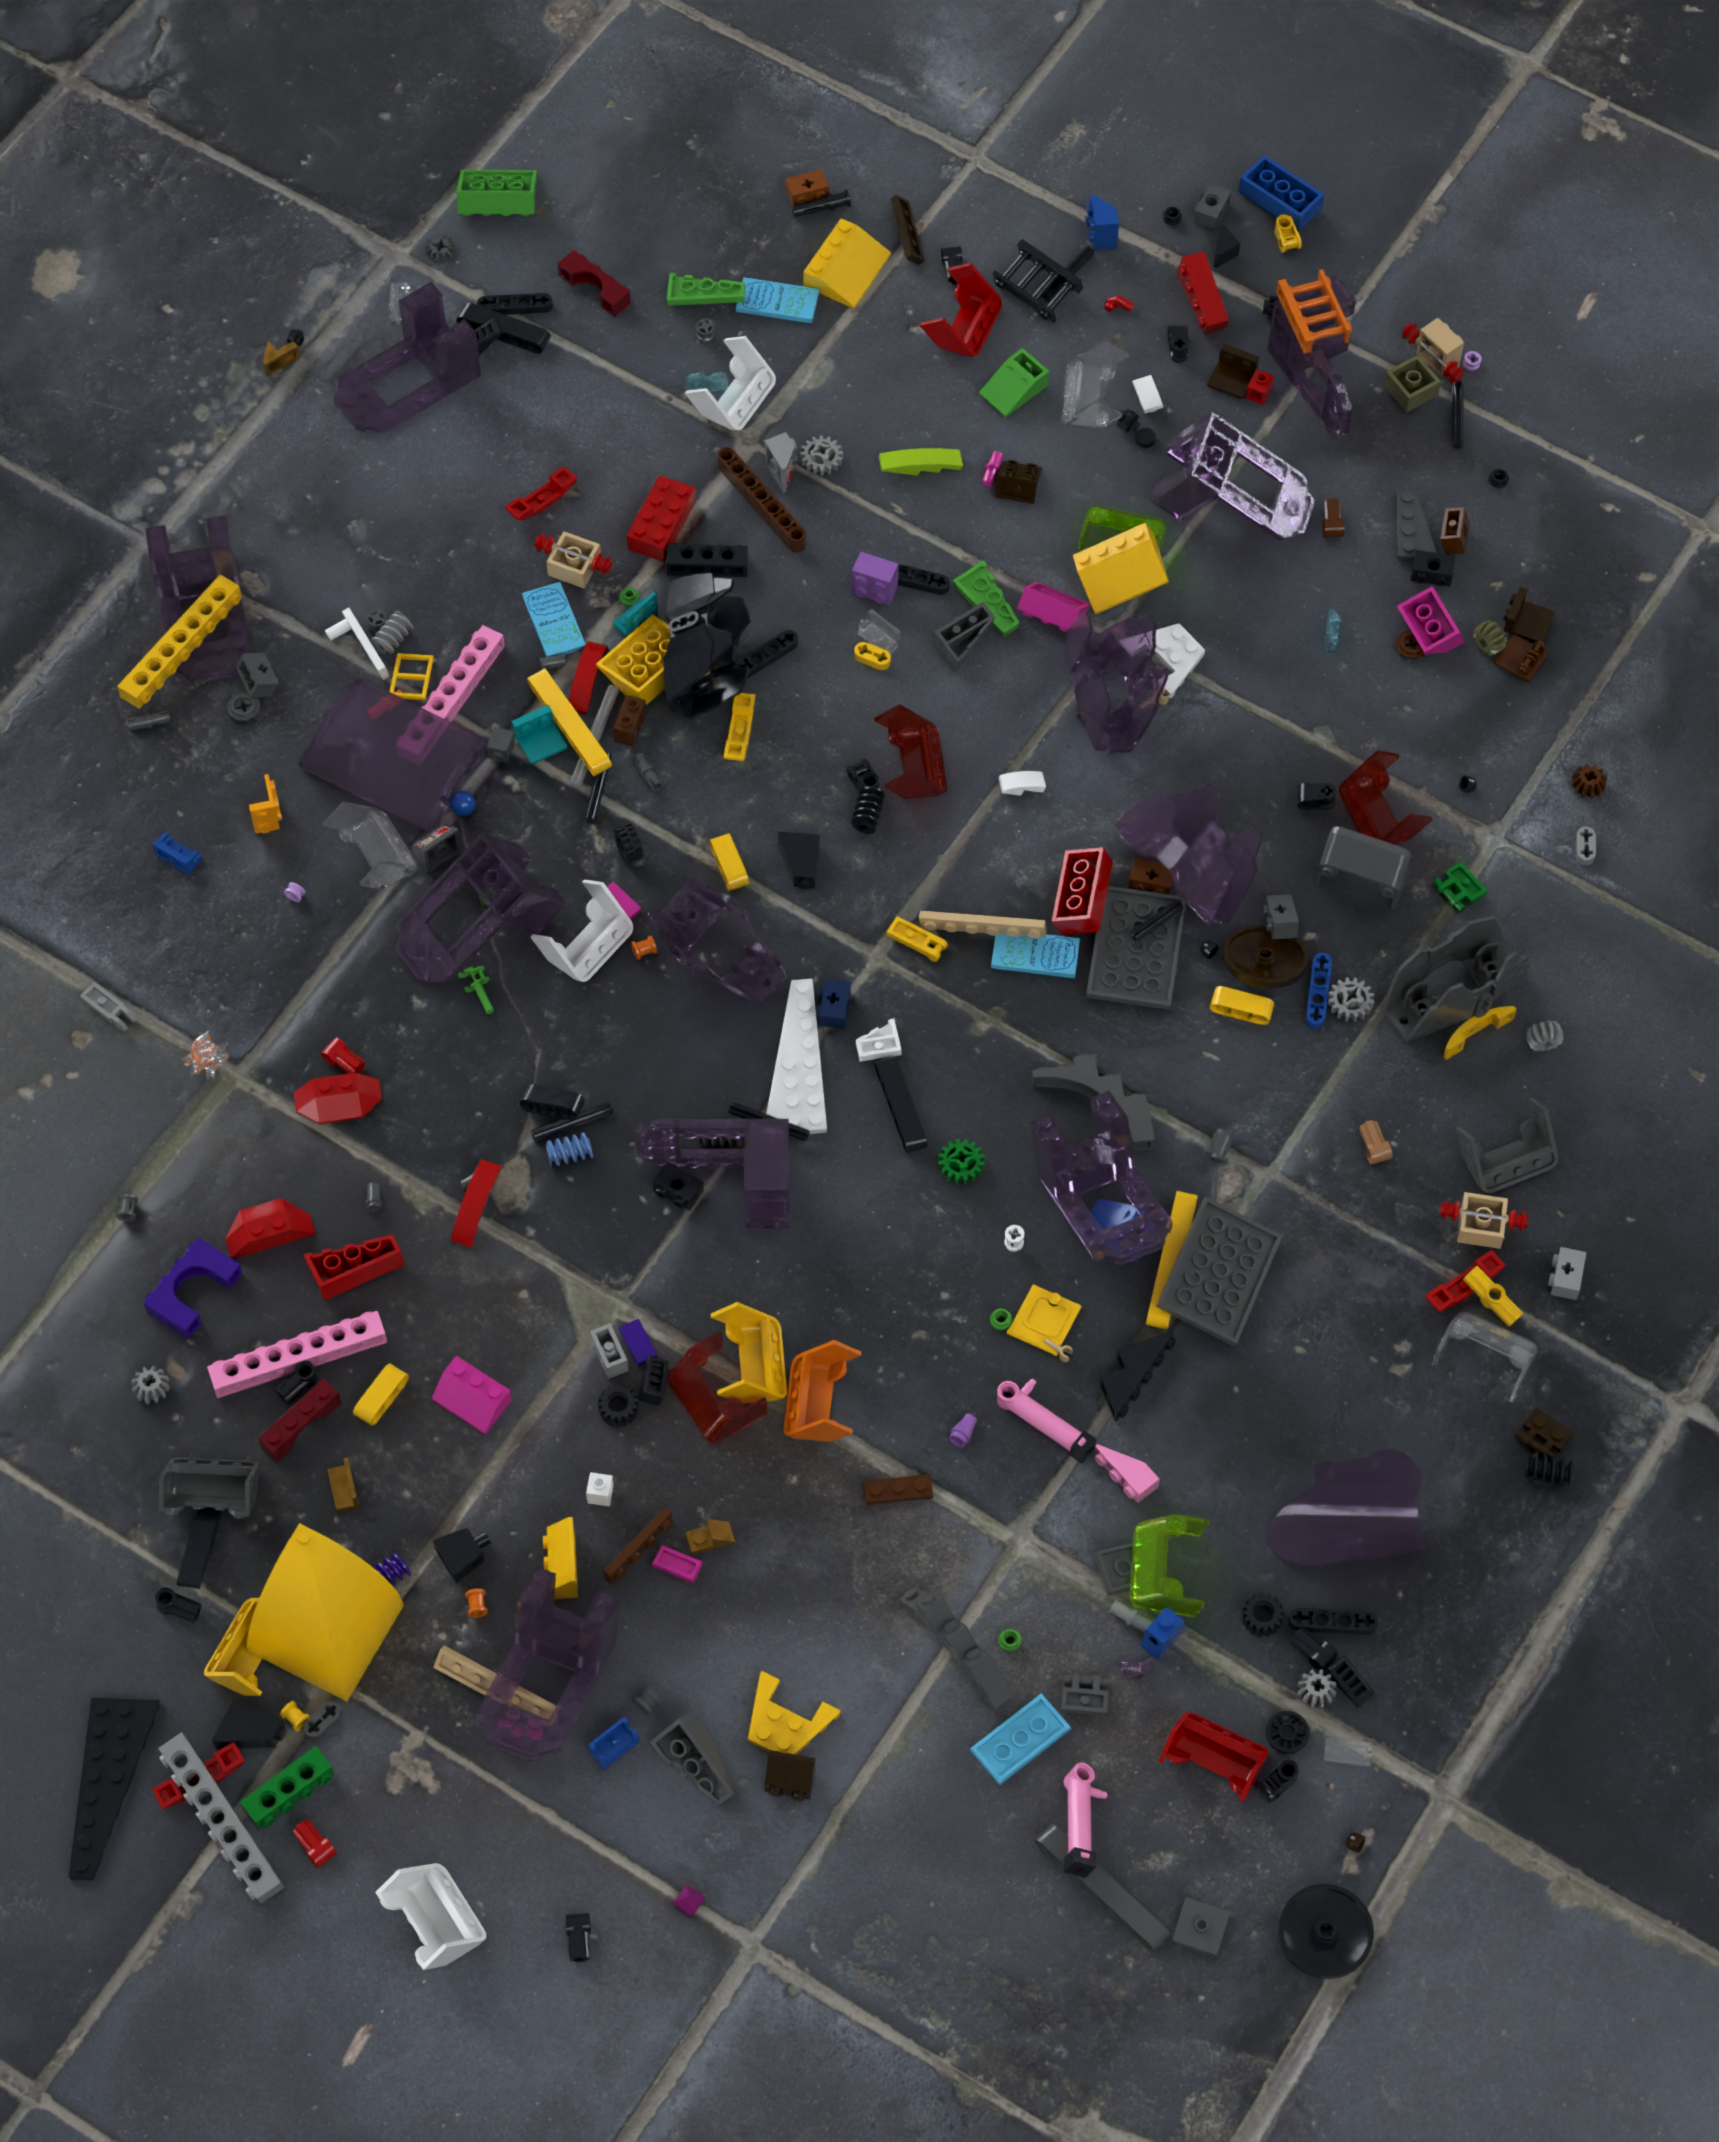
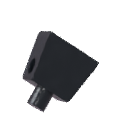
M464 1528L433 1540V1544L440 1559L455 1583H457L483 1563L484 1555L481 1549L491 1544V1541L486 1532L473 1537L469 1529Z

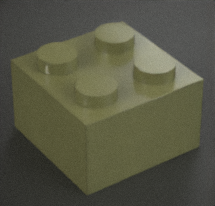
M1419 355L1386 371L1384 387L1406 413L1437 397L1441 381Z

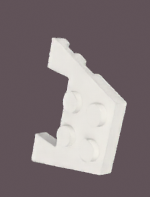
M1180 623L1120 641V647L1131 658L1144 649L1149 648L1172 672V674L1161 680L1158 685L1160 689H1167L1165 694L1167 696L1170 695V698L1174 696L1175 691L1183 684L1187 675L1193 671L1205 655V649Z

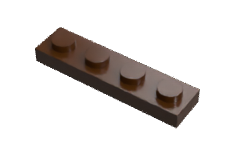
M664 1507L604 1570L605 1580L610 1584L615 1580H620L625 1575L626 1569L631 1564L634 1565L639 1561L642 1556L641 1553L646 1548L649 1549L657 1541L656 1537L661 1532L665 1533L671 1527L672 1512Z

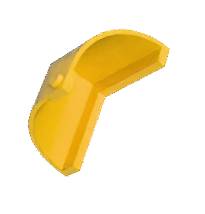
M299 1523L278 1558L261 1593L248 1631L247 1651L347 1702L404 1604L396 1589L372 1566L335 1541Z

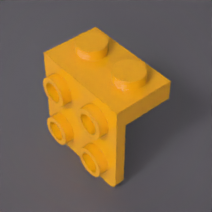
M268 774L264 776L269 801L249 805L255 834L268 833L280 829L278 821L282 820L274 780L269 779Z

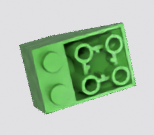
M1021 348L1005 361L979 391V395L1006 418L1049 385V370L1025 349Z

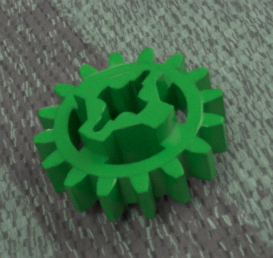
M956 1139V1144L949 1141L948 1148L942 1147L941 1153L938 1155V1168L941 1169V1175H947V1181L955 1179V1184L963 1180L965 1185L967 1184V1179L974 1182L975 1175L981 1176V1171L985 1166V1155L981 1154L982 1148L975 1149L976 1143L968 1144L967 1139L963 1143Z

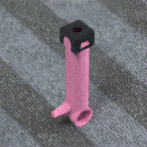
M1030 1379L1021 1390L1012 1381H1005L999 1385L997 1389V1404L1000 1408L1012 1411L1070 1451V1456L1083 1464L1095 1449V1437L1086 1431L1080 1432L1028 1396L1036 1384L1034 1379ZM1010 1393L1013 1397L1006 1398L1003 1394Z
M1078 1763L1064 1777V1786L1068 1790V1854L1064 1858V1873L1086 1878L1096 1867V1852H1092L1091 1797L1106 1799L1108 1794L1101 1789L1091 1787V1782L1095 1777L1093 1769L1086 1763Z

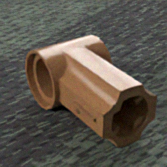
M1370 1120L1360 1125L1359 1130L1366 1146L1365 1151L1368 1162L1372 1165L1391 1160L1393 1157L1391 1146L1388 1141L1384 1140L1378 1122Z

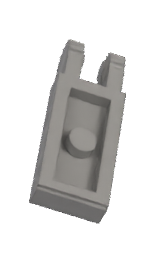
M93 982L80 995V1000L110 1023L113 1022L123 1032L128 1027L118 1018L121 1013L131 1022L137 1020L136 1016L121 1001L96 982Z

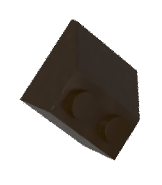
M769 1750L764 1783L765 1792L776 1797H781L782 1795L791 1796L792 1799L798 1801L811 1800L816 1775V1758Z

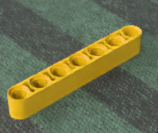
M544 668L528 677L527 682L543 706L549 705L554 722L591 774L596 776L612 767L609 757L548 671Z
M1181 1191L1176 1192L1146 1320L1147 1326L1168 1330L1171 1314L1157 1308L1156 1305L1192 1225L1198 1195Z

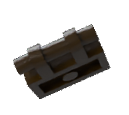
M1538 1408L1533 1411L1523 1425V1428L1529 1432L1526 1434L1519 1429L1515 1434V1437L1521 1440V1444L1537 1451L1540 1457L1544 1453L1547 1454L1549 1461L1552 1456H1557L1551 1449L1553 1448L1560 1453L1573 1436L1570 1430ZM1536 1436L1537 1438L1545 1442V1444L1542 1445L1541 1443L1536 1441L1534 1437Z

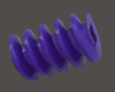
M395 1553L391 1554V1561L385 1557L383 1565L379 1562L375 1563V1569L392 1585H396L395 1577L401 1581L404 1580L403 1572L411 1576V1572L402 1557Z

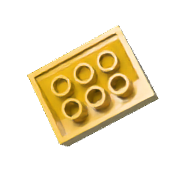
M841 218L804 270L803 286L820 289L819 294L855 309L890 258L891 252L858 225Z
M1146 522L1073 555L1077 572L1096 615L1169 583L1154 532Z
M652 614L596 663V666L625 696L628 695L646 700L647 705L665 689L663 658L671 636L669 624Z

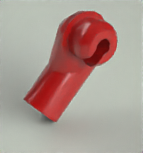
M1121 295L1108 298L1105 301L1104 308L1106 311L1112 312L1114 308L1122 307L1130 312L1134 303Z

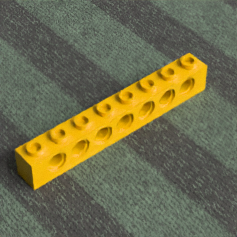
M220 574L117 686L120 698L138 709L148 703L156 690L162 688L166 679L176 672L177 667L189 658L190 653L201 645L203 639L209 633L214 631L220 620L226 618L230 609L240 602L242 596L239 585Z

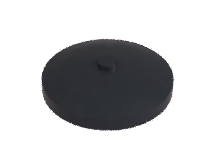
M1317 1884L1298 1891L1289 1899L1280 1916L1278 1936L1285 1956L1298 1970L1315 1978L1336 1979L1354 1972L1366 1960L1373 1944L1374 1927L1367 1907L1355 1894L1337 1885Z

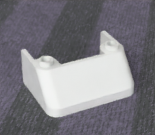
M746 336L726 338L724 340V343L734 354L729 367L735 379L718 402L707 388L685 392V395L703 417L732 431L741 430L746 425L776 382L774 372Z
M584 879L582 883L593 898L586 906V914L591 922L566 949L562 944L555 942L552 937L535 934L531 936V939L550 963L574 980L581 982L588 981L633 931L632 921L603 882Z

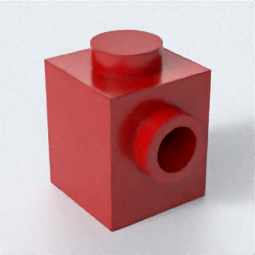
M1256 369L1247 386L1246 399L1264 405L1273 388L1274 376Z

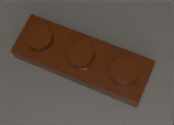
M931 1474L863 1481L866 1505L933 1498Z

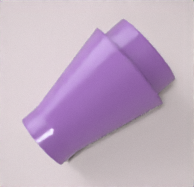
M965 1414L964 1418L950 1431L949 1440L951 1443L958 1447H964L969 1444L977 1422L975 1416Z

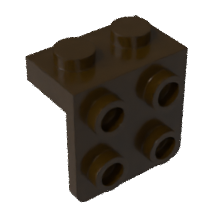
M1520 587L1517 594L1513 593L1509 603V605H1512L1511 609H1506L1503 617V620L1506 621L1504 632L1515 634L1533 642L1544 641L1554 617V611L1525 601L1528 589Z

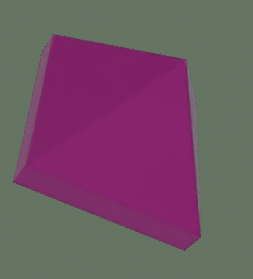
M686 1884L673 1902V1905L692 1917L706 1897Z

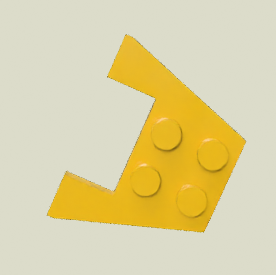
M761 1671L748 1742L768 1752L773 1750L797 1755L815 1736L822 1733L834 1719L836 1720L840 1716L841 1710L822 1701L812 1721H809L770 1701L780 1684V1680Z

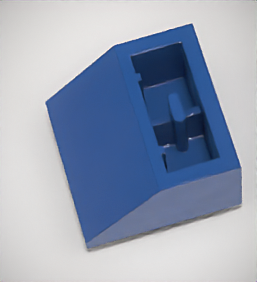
M1090 195V202L1086 204L1088 216H1085L1086 227H1090L1088 232L1089 242L1093 243L1094 250L1117 248L1119 220L1116 208L1097 196Z

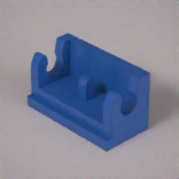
M167 832L163 833L153 843L156 856L188 875L203 859L199 851L188 849L173 840Z
M624 1716L588 1744L589 1753L601 1768L605 1770L638 1744L640 1740L638 1739L637 1731L635 1729L632 1730L629 1721Z

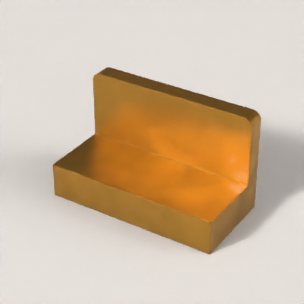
M348 1458L343 1459L345 1465L327 1469L337 1513L359 1508Z

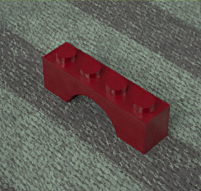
M573 250L558 263L559 276L572 286L588 283L598 287L601 290L600 306L612 316H617L631 304L629 289L615 281L611 275L603 272L598 265L588 261L583 254Z
M323 1378L258 1438L261 1449L277 1463L293 1448L299 1434L311 1422L318 1418H326L341 1404L339 1392Z

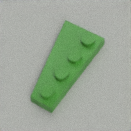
M670 273L667 304L668 306L745 302L746 286L744 282L722 279L716 282L707 277L701 280L694 279L692 275L679 277L676 273Z
M984 560L953 580L952 585L973 607L982 602L986 604L995 616L993 627L1003 638L1019 628L1017 617L1009 603L1005 601L1001 589L997 587L992 573L988 571Z

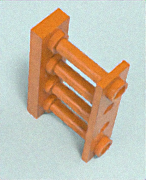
M1323 269L1319 270L1317 281L1295 287L1289 286L1286 279L1278 280L1276 293L1304 354L1312 352L1313 343L1319 339L1341 334L1344 342H1349L1350 334L1352 333L1351 323L1347 322L1331 288L1330 278L1325 275ZM1320 289L1323 294L1322 297L1303 302L1296 301L1294 298L1296 294ZM1327 304L1330 312L1310 317L1302 316L1301 310ZM1334 319L1337 327L1314 333L1308 329V325Z

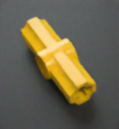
M1478 1266L1462 1279L1480 1297L1482 1305L1492 1309L1508 1327L1522 1316L1523 1312L1506 1296L1504 1288L1499 1284H1495ZM1489 1293L1495 1294L1497 1300H1493Z

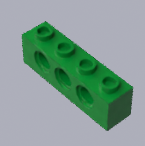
M315 1746L240 1801L242 1810L258 1830L263 1827L267 1828L274 1823L275 1818L281 1813L285 1814L292 1810L294 1804L300 1799L308 1798L319 1785L327 1784L334 1775L333 1767L317 1746ZM306 1772L313 1773L310 1779L302 1778ZM288 1786L294 1787V1790L291 1793L283 1792V1790ZM267 1801H275V1804L272 1807H264V1804Z

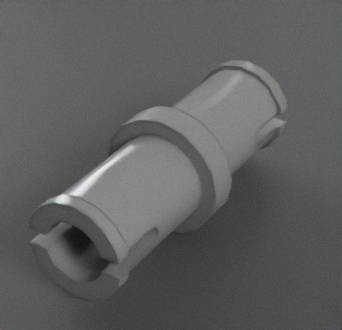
M1117 1599L1109 1610L1110 1613L1126 1621V1625H1132L1144 1633L1152 1623V1621L1140 1615L1137 1609L1132 1610Z

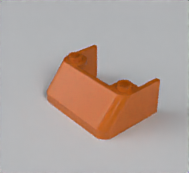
M832 1340L800 1353L793 1359L790 1369L783 1428L786 1436L793 1439L832 1442L852 1434L853 1429L841 1425L835 1420H830L834 1382L845 1376L847 1361L861 1356V1351Z

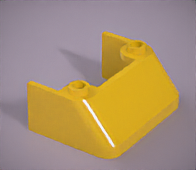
M739 1302L711 1313V1318L726 1324L727 1338L739 1345L741 1381L718 1390L717 1395L739 1404L778 1401L785 1398L787 1395L782 1330L778 1320Z
M249 1598L243 1603L204 1670V1675L207 1678L243 1696H261L262 1691L257 1688L258 1677L254 1675L262 1658L247 1651L248 1631L259 1598Z

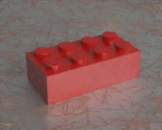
M659 475L627 534V549L665 562L667 558V544L675 543L696 503V488Z
M1104 847L1065 851L1051 921L1061 935L1100 932L1113 860Z

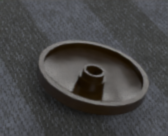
M1256 925L1239 929L1227 938L1223 949V961L1228 971L1244 983L1261 988H1280L1295 983L1304 975L1307 968L1308 953L1298 938L1272 939L1271 933L1267 931L1265 925Z

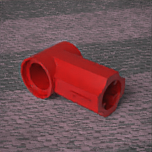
M337 1037L321 1052V1056L327 1063L332 1066H339L348 1074H360L366 1065L363 1059L351 1052L348 1046Z
M309 1819L299 1823L292 1831L295 1838L306 1850L309 1859L317 1868L337 1855L331 1843L320 1835Z

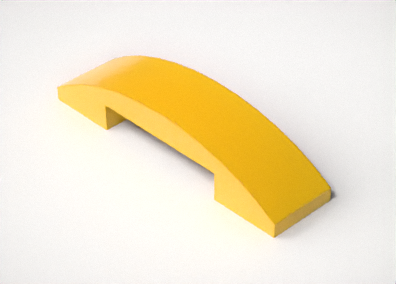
M740 693L734 697L724 759L745 760L752 727L755 694Z
M1515 1006L1493 1008L1480 1018L1473 1016L1467 1020L1449 1039L1445 1048L1444 1059L1447 1060L1462 1051L1466 1038L1491 1023L1496 1029H1499L1514 1020L1517 1010Z

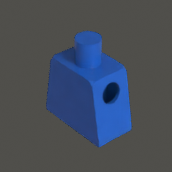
M1166 1607L1148 1626L1140 1646L1155 1659L1159 1660L1185 1631V1621ZM1152 1639H1155L1158 1644H1155Z

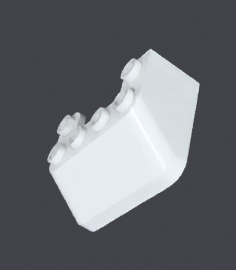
M434 1863L398 1869L375 1892L384 1908L390 1910L402 1909L407 1916L408 1922L417 1932L420 1941L425 1945L419 1947L415 1952L416 1961L423 1970L446 1966L479 1946L486 1939L484 1928L447 1869L441 1864Z

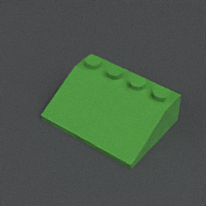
M461 170L457 187L458 214L465 216L482 214L483 216H490L492 214H501L502 216L520 214L521 216H529L535 214L537 170Z

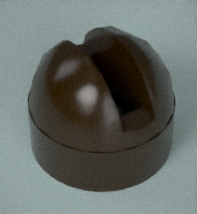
M1352 1833L1347 1837L1346 1845L1351 1851L1358 1854L1364 1846L1366 1837L1359 1833Z

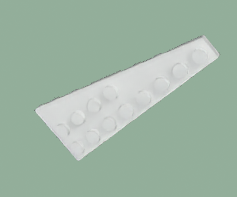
M813 979L791 980L766 1114L808 1129L810 1134L827 1133ZM767 1127L763 1128L764 1138L788 1136Z

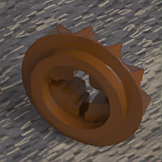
M1405 631L1397 637L1396 650L1399 651L1400 656H1406L1407 660L1409 658L1417 660L1418 657L1424 656L1425 653L1412 631ZM1409 640L1410 643H1412V645L1415 646L1414 650L1408 646Z

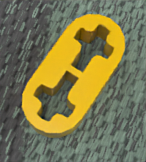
M860 642L854 648L855 659L860 663L878 670H885L891 664L890 653L867 642Z

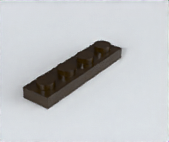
M895 195L891 198L892 210L899 229L904 256L908 261L920 265L925 260L910 203L908 200Z

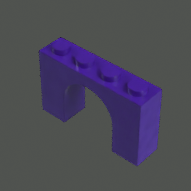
M198 1237L194 1243L189 1244L182 1258L174 1262L172 1270L160 1279L156 1289L147 1294L144 1300L146 1312L186 1339H189L202 1322L199 1313L177 1299L176 1293L181 1283L192 1276L203 1275L210 1277L230 1290L243 1274L241 1266Z

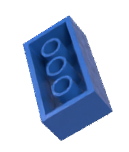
M1263 155L1240 177L1239 193L1277 218L1280 215H1289L1292 217L1298 232L1323 208L1325 194L1266 155Z

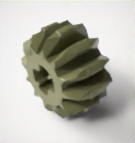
M1491 620L1479 624L1474 629L1473 638L1479 646L1478 649H1481L1484 654L1489 656L1501 652L1506 647L1507 638L1504 636L1506 633L1501 630V627L1496 622Z

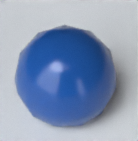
M458 791L450 798L449 806L455 815L463 817L470 815L474 811L476 801L471 793Z

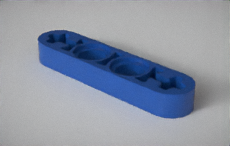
M1326 953L1316 954L1312 962L1306 1011V1024L1312 1029L1321 1028L1326 1018L1332 959ZM1321 960L1324 961L1323 971H1319V962ZM1316 978H1323L1326 983L1324 985H1317L1314 980ZM1320 996L1324 1001L1316 1004L1312 1001V998ZM1315 1010L1318 1011V1021H1313Z

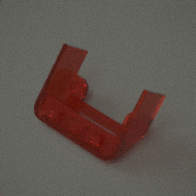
M900 704L875 717L876 723L888 729L890 743L900 748L904 774L884 784V788L904 799L940 796L947 792L948 786L940 735L935 724Z
M1377 750L1340 784L1339 794L1359 833L1396 845L1412 839L1433 819L1431 816L1410 813L1401 822L1397 823L1382 792L1388 787L1390 782L1386 769L1400 756L1397 753Z
M720 1331L689 1348L668 1374L670 1388L704 1439L709 1443H718L767 1415V1400L765 1397L747 1407L737 1398H728L720 1402L698 1370L707 1363L708 1357L723 1349L722 1333Z

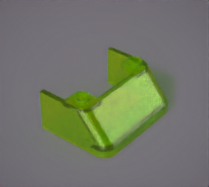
M1102 504L1094 505L1086 513L1080 534L1078 553L1084 550L1091 524L1127 531L1146 522L1154 532L1155 538L1158 539L1157 544L1161 554L1168 532V522L1164 518Z
M1172 1514L1138 1523L1134 1529L1130 1583V1601L1135 1607L1159 1612L1168 1607L1178 1615L1196 1617L1204 1607L1205 1601L1183 1597L1182 1584L1177 1579L1166 1577L1169 1536L1180 1537L1183 1534L1200 1537L1209 1525L1210 1520Z

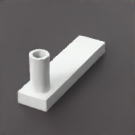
M350 608L343 610L342 613L345 619L325 630L330 641L352 629L382 680L390 677L385 665Z

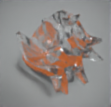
M210 1031L203 1033L195 1039L190 1053L181 1058L182 1061H186L184 1066H193L190 1071L191 1075L194 1073L198 1074L205 1069L207 1081H209L210 1076L214 1077L215 1071L229 1057V1054L225 1052L228 1044L223 1043L217 1046L212 1043L209 1036Z

